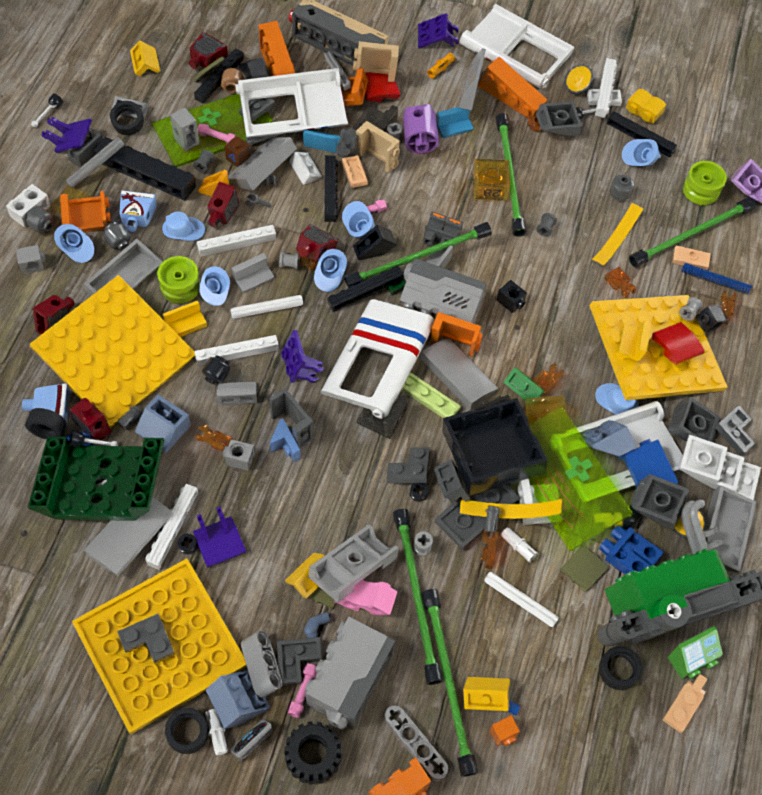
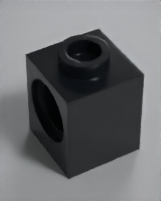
M510 280L499 289L496 300L513 313L525 305L527 292Z
M720 305L708 306L695 317L704 332L716 330L729 320Z

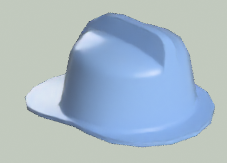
M651 139L632 140L624 146L622 151L623 161L631 166H651L658 158H661L657 143Z
M354 201L345 207L342 213V220L351 236L362 238L375 227L373 217L364 203Z
M177 211L166 216L162 231L168 238L195 241L204 235L205 226L199 219L188 217L184 212Z
M64 224L57 228L54 234L56 245L71 259L80 263L88 262L92 259L95 249L94 244L80 228L72 224Z
M330 249L319 258L314 281L320 290L330 292L339 286L347 266V258L343 252L338 249Z
M214 266L209 267L203 273L200 282V294L210 305H222L227 298L230 279L226 271Z
M606 383L596 390L595 398L598 404L615 415L639 407L637 399L625 401L619 385Z

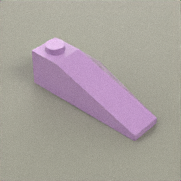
M750 159L741 165L730 178L744 194L762 203V169Z

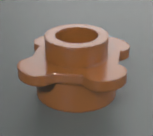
M534 115L531 120L527 121V125L530 126L532 131L539 132L542 130L537 115Z

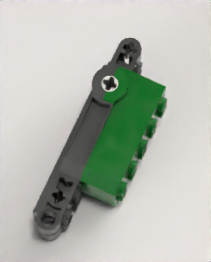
M706 548L695 552L696 554L681 556L674 561L673 559L667 560L658 566H648L639 572L637 570L629 572L615 579V584L604 589L615 616L609 618L610 623L599 628L598 639L600 643L607 647L626 641L641 643L683 626L762 600V571L756 573L754 569L742 575H735L729 578L718 550L708 551Z

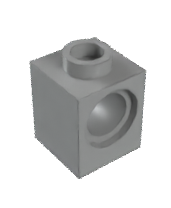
M38 245L16 249L18 265L22 274L44 270L43 263L46 262L44 251L40 252Z
M231 439L229 446H225L223 451L226 465L249 471L255 455L254 445ZM236 453H242L241 456H234Z

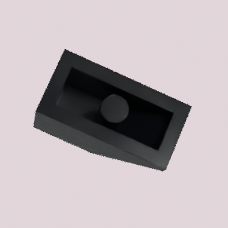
M262 57L238 64L247 79L269 77Z
M376 225L357 241L353 248L358 260H364L384 255L396 245V241L391 230Z

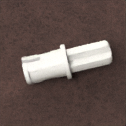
M510 528L504 529L501 533V536L513 546V550L519 552L529 563L538 555V552L525 542L526 539H521Z
M215 709L208 710L209 712H205L209 726L208 736L212 738L215 754L223 755L228 750L224 736L226 730L222 726Z

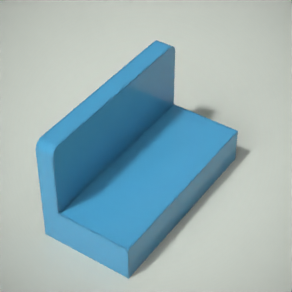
M456 107L437 112V128L442 138L473 131V126L469 120L470 110Z
M304 130L303 140L305 147L333 153L337 152L336 146L339 144L340 136L314 130Z

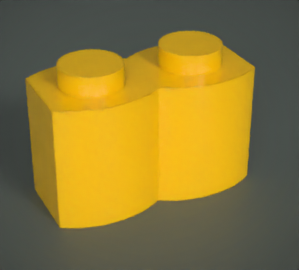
M638 89L628 99L626 109L630 113L640 116L645 122L651 124L664 113L666 103L663 100L652 96L644 89Z

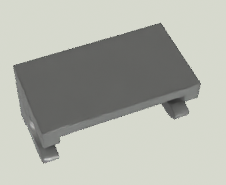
M92 129L88 132L89 138L82 147L77 148L74 152L71 148L67 151L68 160L80 168L95 156L94 150L103 140L102 134L97 132L95 136Z
M452 459L434 468L445 499L448 498L453 505H457L455 499L457 497H462V500L465 502L470 500L463 478Z

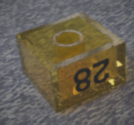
M474 159L472 170L473 199L508 200L510 190L509 160Z

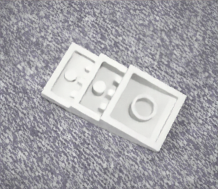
M689 435L679 469L713 489L722 485L753 500L761 467L744 462V457L727 452L728 447Z

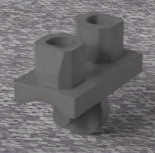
M343 128L341 130L339 144L336 146L338 156L345 158L355 156L358 139L357 130L353 128L349 130Z

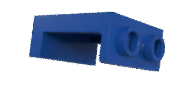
M650 439L639 443V448L632 449L618 457L619 461L624 460L636 488L639 482L648 474L675 484L679 483L659 440L653 442Z

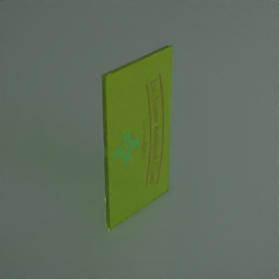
M234 94L188 110L195 118L197 128L199 124L209 125L210 129L227 135L229 133L235 134V136L247 142L244 118L239 115V109L242 108L240 94ZM268 112L253 121L252 124L272 123L273 120ZM170 116L152 122V127H154L173 165L176 167L198 160L202 150H208L212 154L225 150L226 141L209 135L204 137L198 134L199 144L184 151L174 139Z
M562 406L529 425L548 460L546 473L529 478V483L533 485L534 497L538 503L562 499L561 514L547 517L569 552L633 514Z

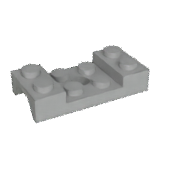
M368 524L311 565L308 578L339 603L353 592L356 584L377 568L384 569L396 560L399 548L397 546L390 548L385 546L376 538L372 526ZM350 558H353V559L357 558L359 561H358V562H352V561H350L349 559H350Z

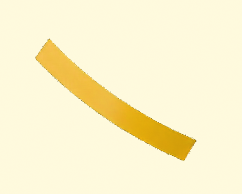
M634 203L630 205L611 237L592 260L602 265L609 261L635 224L643 210L642 207Z
M461 499L459 513L486 517L487 512H485V509H488V505L500 507L502 513L499 514V518H538L561 514L562 499L532 504H497L471 500L465 502Z

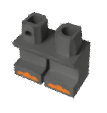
M432 211L428 224L425 226L424 244L432 246L434 241L442 243L459 237L462 232L463 222L450 217L446 221L447 216Z

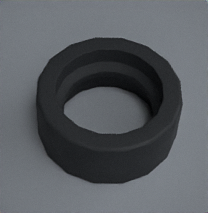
M122 101L111 109L110 120L118 133L129 136L136 134L143 127V113L136 103ZM125 111H133L136 113L137 119L131 125L124 126L118 123V116Z
M44 408L32 409L25 423V427L30 433L42 439L62 437L67 425L66 420L61 415Z
M623 646L609 649L599 663V674L602 681L608 687L615 690L631 688L639 680L642 673V663L639 656L633 650ZM621 656L630 662L633 672L629 679L624 681L618 680L610 674L608 663L611 658Z
M193 708L177 710L168 718L165 724L167 742L176 752L192 754L199 751L207 741L209 728L205 717L198 710ZM184 718H192L200 726L198 738L190 744L179 743L174 737L176 723Z

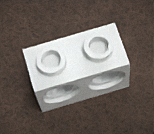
M31 184L15 199L11 200L6 205V208L12 219L23 227H27L26 214L31 208L42 207L47 210L51 205L48 195Z

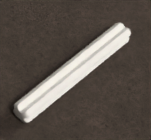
M301 295L234 307L230 311L232 318L235 319L302 306L303 299Z
M489 572L485 577L484 581L549 626L553 627L558 621L557 615L493 572Z

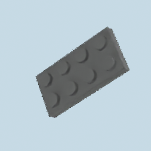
M508 485L469 495L471 501L497 504H516L520 499ZM460 497L456 500L457 505H450L435 518L434 522L463 550L485 531L486 517L459 513L462 499Z

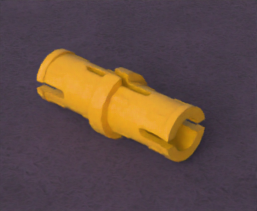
M448 53L442 59H438L435 65L427 70V75L434 79L439 73L446 71L447 67L455 61V56L452 53Z

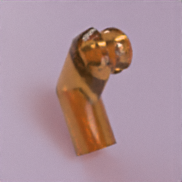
M299 255L300 263L303 267L309 270L316 269L318 261Z

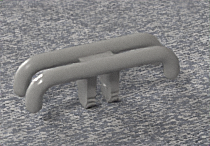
M702 499L696 502L693 500L687 502L682 507L680 513L692 554H696L695 552L706 548L709 551V549L723 544L722 540L718 539L709 543L706 542V537L714 535L719 531L717 527L702 530L698 518V510L705 506V501Z

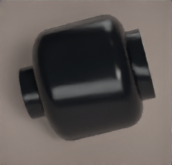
M218 355L209 357L202 369V373L206 376L204 380L213 385L216 382L223 383L230 372L229 362Z

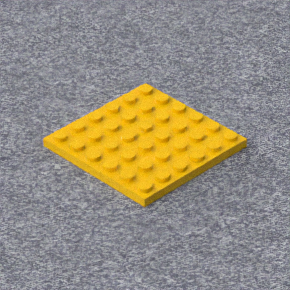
M119 275L30 343V347L67 383L81 400L87 398L104 414L110 428L118 423L117 420L130 410V406H138L195 358V352Z
M688 295L592 301L589 305L625 401L725 391L727 388L706 335L696 318L692 321H687L680 316L679 311L683 306L687 305ZM645 320L651 322L647 352L641 360L637 362L619 355L618 349L624 324L639 329ZM682 322L696 336L705 351L704 354L675 365L663 355L664 348L652 340V334Z
M188 559L177 563L72 621L130 735L202 694L220 676L237 673L247 667L242 652ZM159 614L175 654L154 663L147 644L126 653L117 631Z

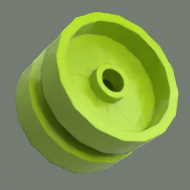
M699 161L693 164L683 185V193L686 198L698 205H710L716 202L727 180L724 169L711 161Z
M174 256L160 264L157 275L161 294L166 300L176 304L188 303L199 294L200 280L198 268L193 260L183 256Z

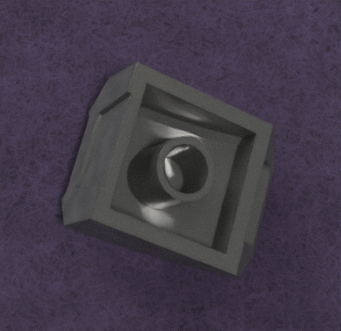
M575 102L541 104L536 113L540 128L553 134L580 135L582 123L579 120Z
M688 397L680 401L675 407L667 428L669 432L687 441L689 435L714 443L718 433L714 426L720 422V416L692 397Z
M648 474L639 482L631 499V505L634 510L645 517L674 530L681 516V509L687 502L689 489Z

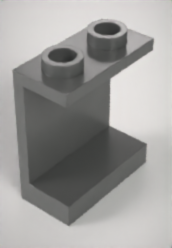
M286 388L273 393L269 398L271 418L275 419L284 412L291 417L296 424L293 426V438L299 449L314 440V422Z

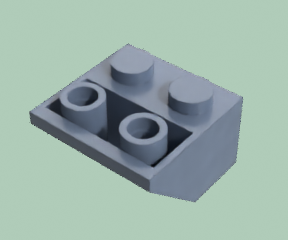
M157 395L144 409L135 433L143 439L164 438L162 452L166 454L191 426L189 415L160 395Z
M613 420L603 422L600 425L601 427L596 430H588L583 434V437L579 438L583 444L616 456H621L636 448L628 427Z
M248 671L222 675L206 689L224 729L239 726L270 709L266 697L261 698L255 693Z

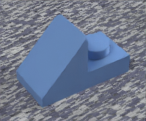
M280 419L270 441V451L273 452L283 447L286 456H290L294 462L300 459V449L284 419Z

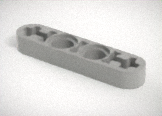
M396 705L389 707L385 713V722L413 758H417L426 774L432 780H443L448 772V765L401 707ZM391 712L400 714L398 719L401 723L407 722L399 730H397L399 723L395 719L390 720ZM406 728H410L415 732V737L412 740H407L403 737L402 732ZM426 746L429 749V755L426 758L418 756V747ZM433 755L435 756V759H433V763L437 767L440 765L443 767L441 770V775L439 773L434 774L432 772L434 770V767L431 763H429L428 766H426L425 764L432 758Z

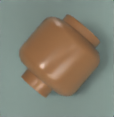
M235 68L226 69L222 74V88L228 93H237L235 84H239L238 80H244L242 72Z

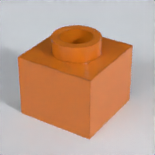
M512 715L493 724L489 729L497 746L503 743L505 746L514 743L520 732Z

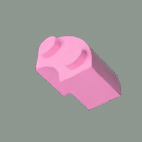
M362 580L354 586L351 594L337 604L355 611L363 608L369 611L371 615H390L398 591L392 589L391 585L385 582L373 583Z

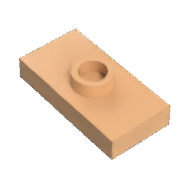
M359 156L342 158V164L350 187L355 188L368 185Z
M675 246L672 263L683 266L687 263L707 271L711 253Z

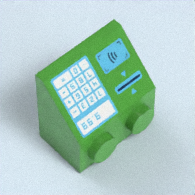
M713 626L679 644L668 656L681 679L688 676L692 679L701 674L700 670L704 667L709 670L719 664L717 660L723 653L717 629Z

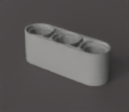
M258 630L241 642V647L253 689L259 697L263 698L282 687V679L270 639L263 630Z

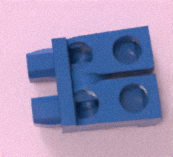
M619 525L610 534L618 542L614 544L606 538L599 547L606 555L605 561L609 564L611 563L614 568L624 574L636 570L639 572L643 568L656 565L664 553L644 537L635 533V530L631 527L625 530Z

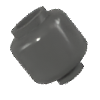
M627 175L616 176L610 187L611 196L620 201L629 199L634 189V181Z
M42 207L31 208L27 212L26 223L30 228L40 234L52 229L54 218L51 213Z
M117 222L106 226L103 235L112 249H125L131 239L125 226L121 223L117 224Z

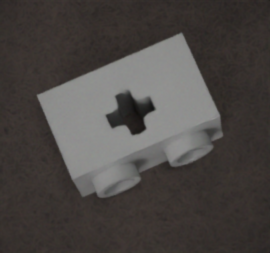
M183 108L171 114L174 139L183 150L187 151L198 145L197 122L189 111Z

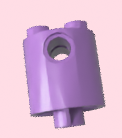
M429 104L407 107L403 115L404 139L407 150L415 154H426L433 151L439 143L435 111Z

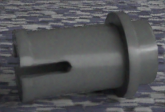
M136 405L130 406V410L117 420L125 430L137 418L140 419L143 414Z
M488 505V509H485L487 516L484 530L497 532L499 514L502 512L500 507Z

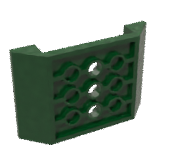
M47 437L28 503V509L55 520H137L150 511L164 438H144L142 446L73 447L69 446L67 437ZM111 462V465L107 468H102L105 463ZM101 480H107L102 486L98 485ZM103 497L102 501L94 503L96 498Z

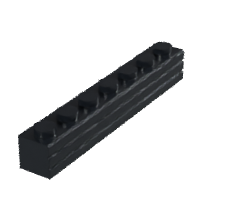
M235 48L194 92L195 100L204 104L221 85L223 72L229 68H236L244 60V52Z
M615 111L608 118V125L634 139L654 140L658 145L659 152L670 158L675 152L677 145L674 142L661 137L646 127L631 121L629 118Z
M325 155L324 222H335V218H338V211H336L338 209V202H336L338 200V194H336L338 192V185H336L338 183V177H336L338 175V168H336L338 160H336L335 155Z
M399 266L393 267L386 272L380 273V275L372 276L366 281H361L359 284L352 285L346 290H341L335 295H330L327 298L328 305L332 312H335L388 288L390 285L404 280V274Z

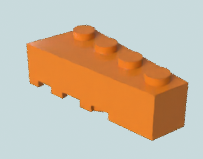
M273 21L259 24L260 51L270 75L294 74V64L291 62L278 22Z
M500 56L486 68L477 85L529 120L536 115L540 105L547 102V99Z
M415 757L409 762L410 767L405 771L398 769L387 779L388 783L381 782L368 793L369 795H427L425 791L428 790L431 780Z

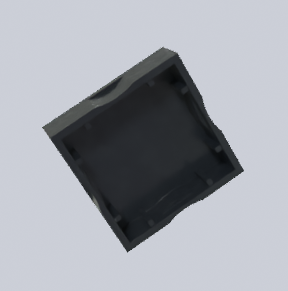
M518 398L493 404L481 410L467 411L443 418L442 432L469 495L546 473L548 460L537 437L529 427L528 419Z

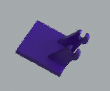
M447 13L419 23L418 48L426 47L441 40L451 46H454L453 41L458 44L459 39L452 36L454 34L453 30L458 33V26L453 25L448 20Z
M54 117L48 118L47 123L50 126H54L63 135L60 137L48 130L46 132L42 131L41 135L56 145L54 150L56 153L67 151L70 148H80L84 144L92 120L89 118L65 124Z
M293 330L281 351L282 359L286 364V374L289 376L291 383H294L296 379L308 380L314 383L318 378L311 376H315L316 372L323 371L324 367H318L323 363L304 355L298 331Z
M220 506L216 508L219 522L205 527L202 516L199 514L197 519L200 528L193 531L207 568L246 553L232 517L224 518Z

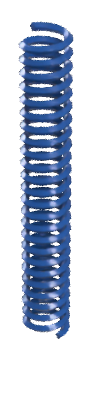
M687 263L684 264L681 272L684 270L686 274L689 272V275L692 273V276L694 275L695 277L696 275L697 277L700 276V279L703 276L705 280L708 279L710 281L711 279V282L714 280V283H719V285L722 283V286L725 283V287L729 288L730 286V289L733 287V290L736 287V291L741 290L743 292L745 288L744 293L747 291V294H749L753 286Z

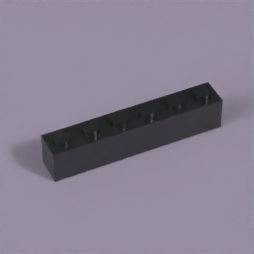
M105 137L95 148L94 154L99 153L114 139ZM124 145L102 163L106 167L184 201L187 200L196 188L195 176L190 172L178 169L174 165H169L160 159L148 156L146 153L139 152L130 146Z

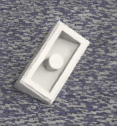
M293 153L290 158V164L303 185L322 179L321 173L308 153Z

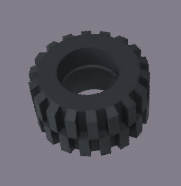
M310 721L307 722L308 725L304 726L302 723L298 725L299 729L292 730L291 736L286 740L284 753L287 768L292 772V776L295 779L296 777L299 778V781L302 783L307 781L309 785H314V782L321 784L324 779L327 778L329 780L332 774L338 770V765H340L341 743L340 739L337 738L336 732L331 731L330 726L326 725L324 727L322 722L318 721L317 725ZM308 742L321 743L326 748L327 754L325 759L315 765L305 763L300 758V749Z

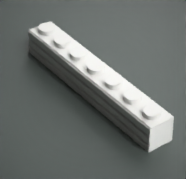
M606 58L595 112V116L605 118L606 114L609 113L610 108L608 107L611 103L609 99L612 97L610 92L613 91L612 85L615 81L613 78H615V71L617 69L616 60Z
M269 225L197 241L199 255L202 257L276 240V232L274 226Z
M276 335L197 350L195 351V357L199 367L205 365L209 357H215L216 355L226 360L278 351L279 346Z
M185 484L181 488L180 496L174 502V508L170 509L173 515L163 525L162 531H159L157 541L152 544V550L146 556L148 566L160 570L198 495L196 487Z

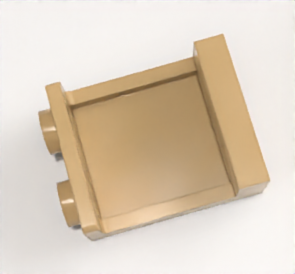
M359 41L358 48H355L354 59H357V61H353V71L357 72V69L364 68L365 72L388 74V82H394L399 46Z
M366 121L356 131L358 139L355 154L361 157L366 151L386 163L385 172L389 173L398 166L400 141Z

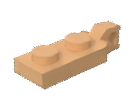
M699 674L693 683L688 681L681 688L662 720L682 733L704 698L705 691L702 690V687L707 678Z

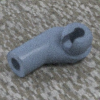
M324 612L308 620L304 628V634H306L307 638L317 637L318 633L316 631L318 627L330 622L328 613Z

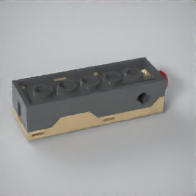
M302 0L289 13L293 37L326 53L331 51L334 57L352 66L353 61H357V59H354L355 48H358L359 41L388 45V35L315 0Z

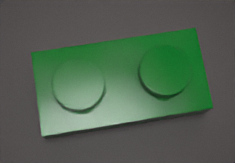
M517 367L513 368L503 382L531 406H534L545 392L543 388Z

